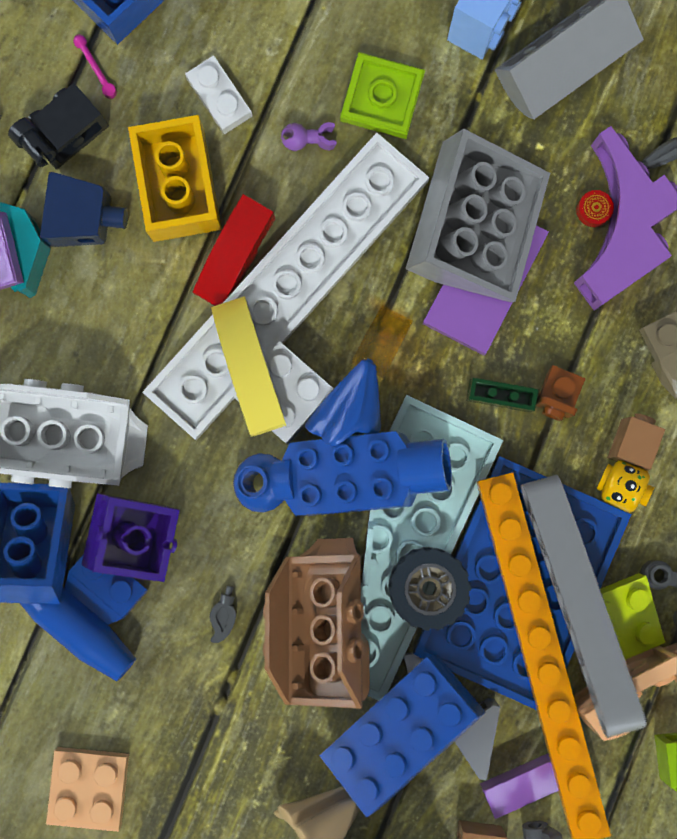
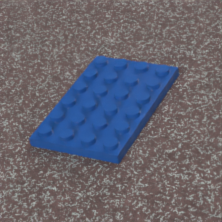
M498 456L488 478L514 473L567 669L575 649L521 491L522 484L546 478V476ZM562 484L598 586L601 588L631 514ZM479 498L454 556L462 563V566L469 575L468 581L471 583L469 605H466L464 614L459 616L451 626L448 624L443 627L444 629L422 630L413 654L422 659L438 655L453 673L537 710L481 498Z

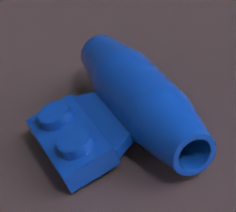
M82 555L68 571L65 587L62 588L60 604L20 603V605L35 623L76 658L117 682L130 669L137 658L109 625L125 618L148 590L132 577L92 572L81 565Z

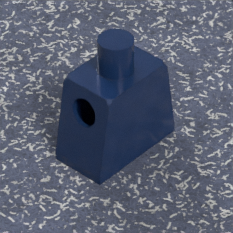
M49 172L40 238L51 247L104 244L107 238L108 227L126 229L128 209L126 207L111 206V195L100 185Z

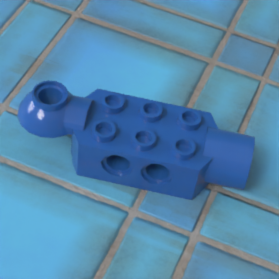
M397 431L350 436L337 446L328 445L323 439L289 443L282 460L270 454L262 453L247 457L239 464L234 474L233 487L237 499L244 507L253 512L261 513L274 510L284 500L295 516H315L412 507L417 494L451 490V458L445 439L410 442L405 434ZM260 473L263 478V486L257 492L254 489L253 481L255 476Z

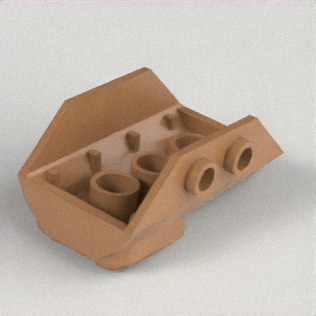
M353 538L317 539L312 547L303 554L295 557H285L265 592V605L263 607L265 619L264 669L285 705L362 709L363 701L369 694V644L365 635L362 634L361 627L364 608L361 602L360 554L356 551Z

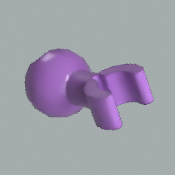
M327 122L322 124L319 129L306 130L301 124L291 123L282 130L281 140L283 145L292 151L301 150L306 144H318L324 150H333L336 146V141L327 140L322 134L326 132L332 133L335 124Z

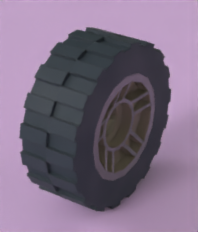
M422 547L421 549L409 551L407 555L402 556L398 560L399 562L391 571L392 574L388 583L389 596L398 615L407 621L409 625L415 628L420 627L422 630L430 631V629L440 630L444 629L443 627L448 624L451 626L459 616L464 614V609L467 604L469 605L470 601L469 591H471V583L468 581L469 575L466 569H464L462 563L457 558L439 548ZM432 581L436 584L434 595L423 593L422 587L425 582Z

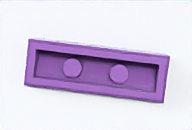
M548 753L480 783L495 819L558 791Z

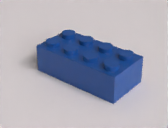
M438 655L428 656L330 745L320 757L367 818L384 806L486 712Z

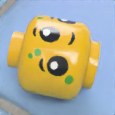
M619 460L614 465H607L597 490L602 491V501L631 513L636 510L639 504L647 506L655 487L648 485L650 474L647 470L624 460Z

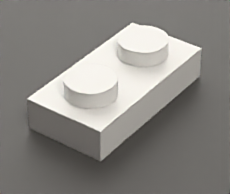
M214 55L185 73L188 82L223 134H226L252 117L250 108Z

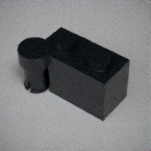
M73 83L68 88L59 90L54 95L52 101L43 109L36 110L28 117L16 121L10 127L8 136L17 147L24 148L38 167L48 164L41 156L43 154L51 165L58 170L109 126L97 108L77 85Z

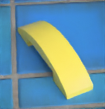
M245 296L211 307L224 357L250 436L254 437L287 426Z

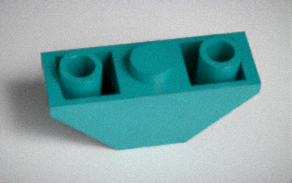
M0 202V211L7 213L24 281V283L11 286L14 292L19 291L31 298L37 293L51 248L40 238L41 229L33 216L25 209Z

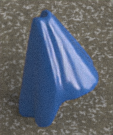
M371 359L359 362L305 422V427L310 433L320 436L328 445L337 446L352 434L361 435L362 433L373 434L380 432L381 412L377 369Z

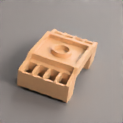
M677 643L666 647L656 646L625 660L638 698L643 695V690L653 685L660 687L674 680L677 683ZM586 686L574 695L579 717L603 741L627 734L623 733L607 738L598 720L588 687Z

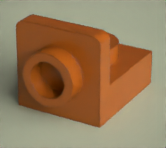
M552 365L537 398L536 406L544 409L543 415L554 420L562 421L564 417L570 418L575 416L577 409L574 407L586 378Z

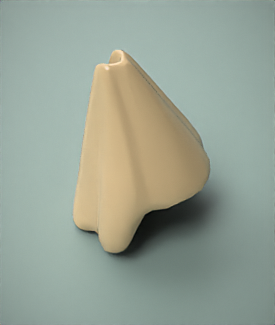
M341 786L299 801L281 804L274 811V815L277 818L284 819L294 829L299 839H344L360 808L344 787Z

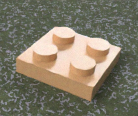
M58 747L54 750L46 825L119 832L122 827L129 754Z

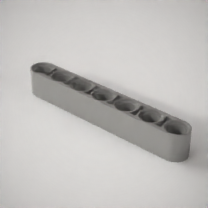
M556 474L522 484L523 499L605 736L609 738L646 727L642 706L559 476Z

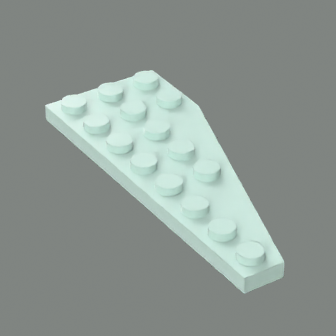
M408 395L405 396L389 432L397 431L405 434L410 442L445 439L451 458L452 487L450 491L417 494L412 507L370 510L361 581V602L364 608L361 627L362 634L365 635L369 644L370 688L368 696L377 701L387 694L417 627L415 628L403 620L393 607L388 586L392 574L391 571L402 556L407 555L409 551L430 547L452 553L478 497L479 490L476 482L486 479L503 442L502 439ZM432 581L425 582L422 587L423 593L432 595L436 584Z

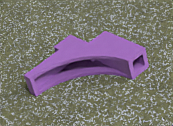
M612 126L601 132L591 147L604 169L610 197L614 204V211L610 217L607 235L598 256L590 268L574 282L593 310L602 306L672 256L668 251L667 241L662 235L655 233L652 228L677 210V185L669 181L665 175L652 182L649 178L650 174L647 167L635 159L629 151V145L625 137L620 133H616Z

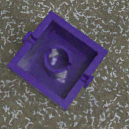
M97 493L81 565L92 572L165 582L170 554L174 553L177 548V540L174 538L180 510L165 505Z

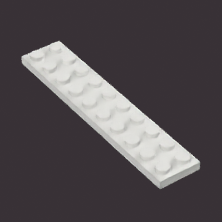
M378 133L369 140L223 302L245 296L264 358L279 341L283 344L428 183L429 177ZM213 314L142 392L195 440H198L234 399L232 394L235 392L221 347Z

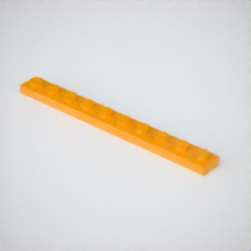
M514 473L477 481V487L571 839H603L611 837Z

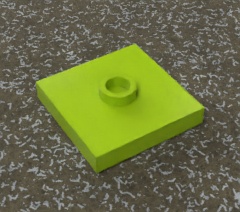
M358 52L342 108L340 122L407 139L425 70Z

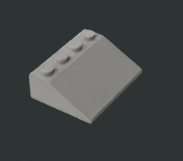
M462 129L444 140L406 270L435 283L511 303L516 302L550 173L466 129Z

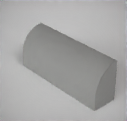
M590 0L494 70L513 104L525 116L535 119L644 39L627 0Z

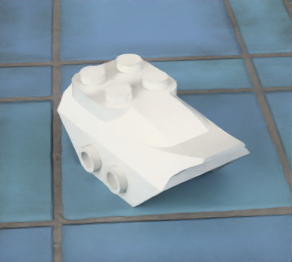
M24 379V385L0 384V474L12 475L11 482L34 484L35 477L49 479L48 486L71 488L72 481L119 485L123 476L143 466L148 425L133 413L130 408V400L83 392L84 386L61 383V389L46 388V381Z

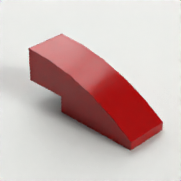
M242 194L213 246L192 293L213 306L222 304L238 287L257 256L258 247L275 221L274 212Z

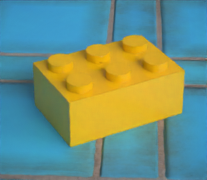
M199 115L128 127L145 230L153 242L222 230L205 131Z

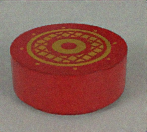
M600 190L587 192L579 200L576 207L578 219L588 227L602 226L610 219L614 211L611 197Z

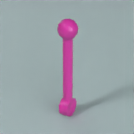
M76 35L73 43L77 48L81 49L103 86L102 92L104 96L108 99L114 98L117 90L113 84L108 83L86 46L87 39L83 35Z

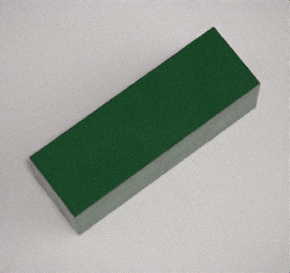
M473 377L469 382L466 401L531 413L535 411L539 389Z

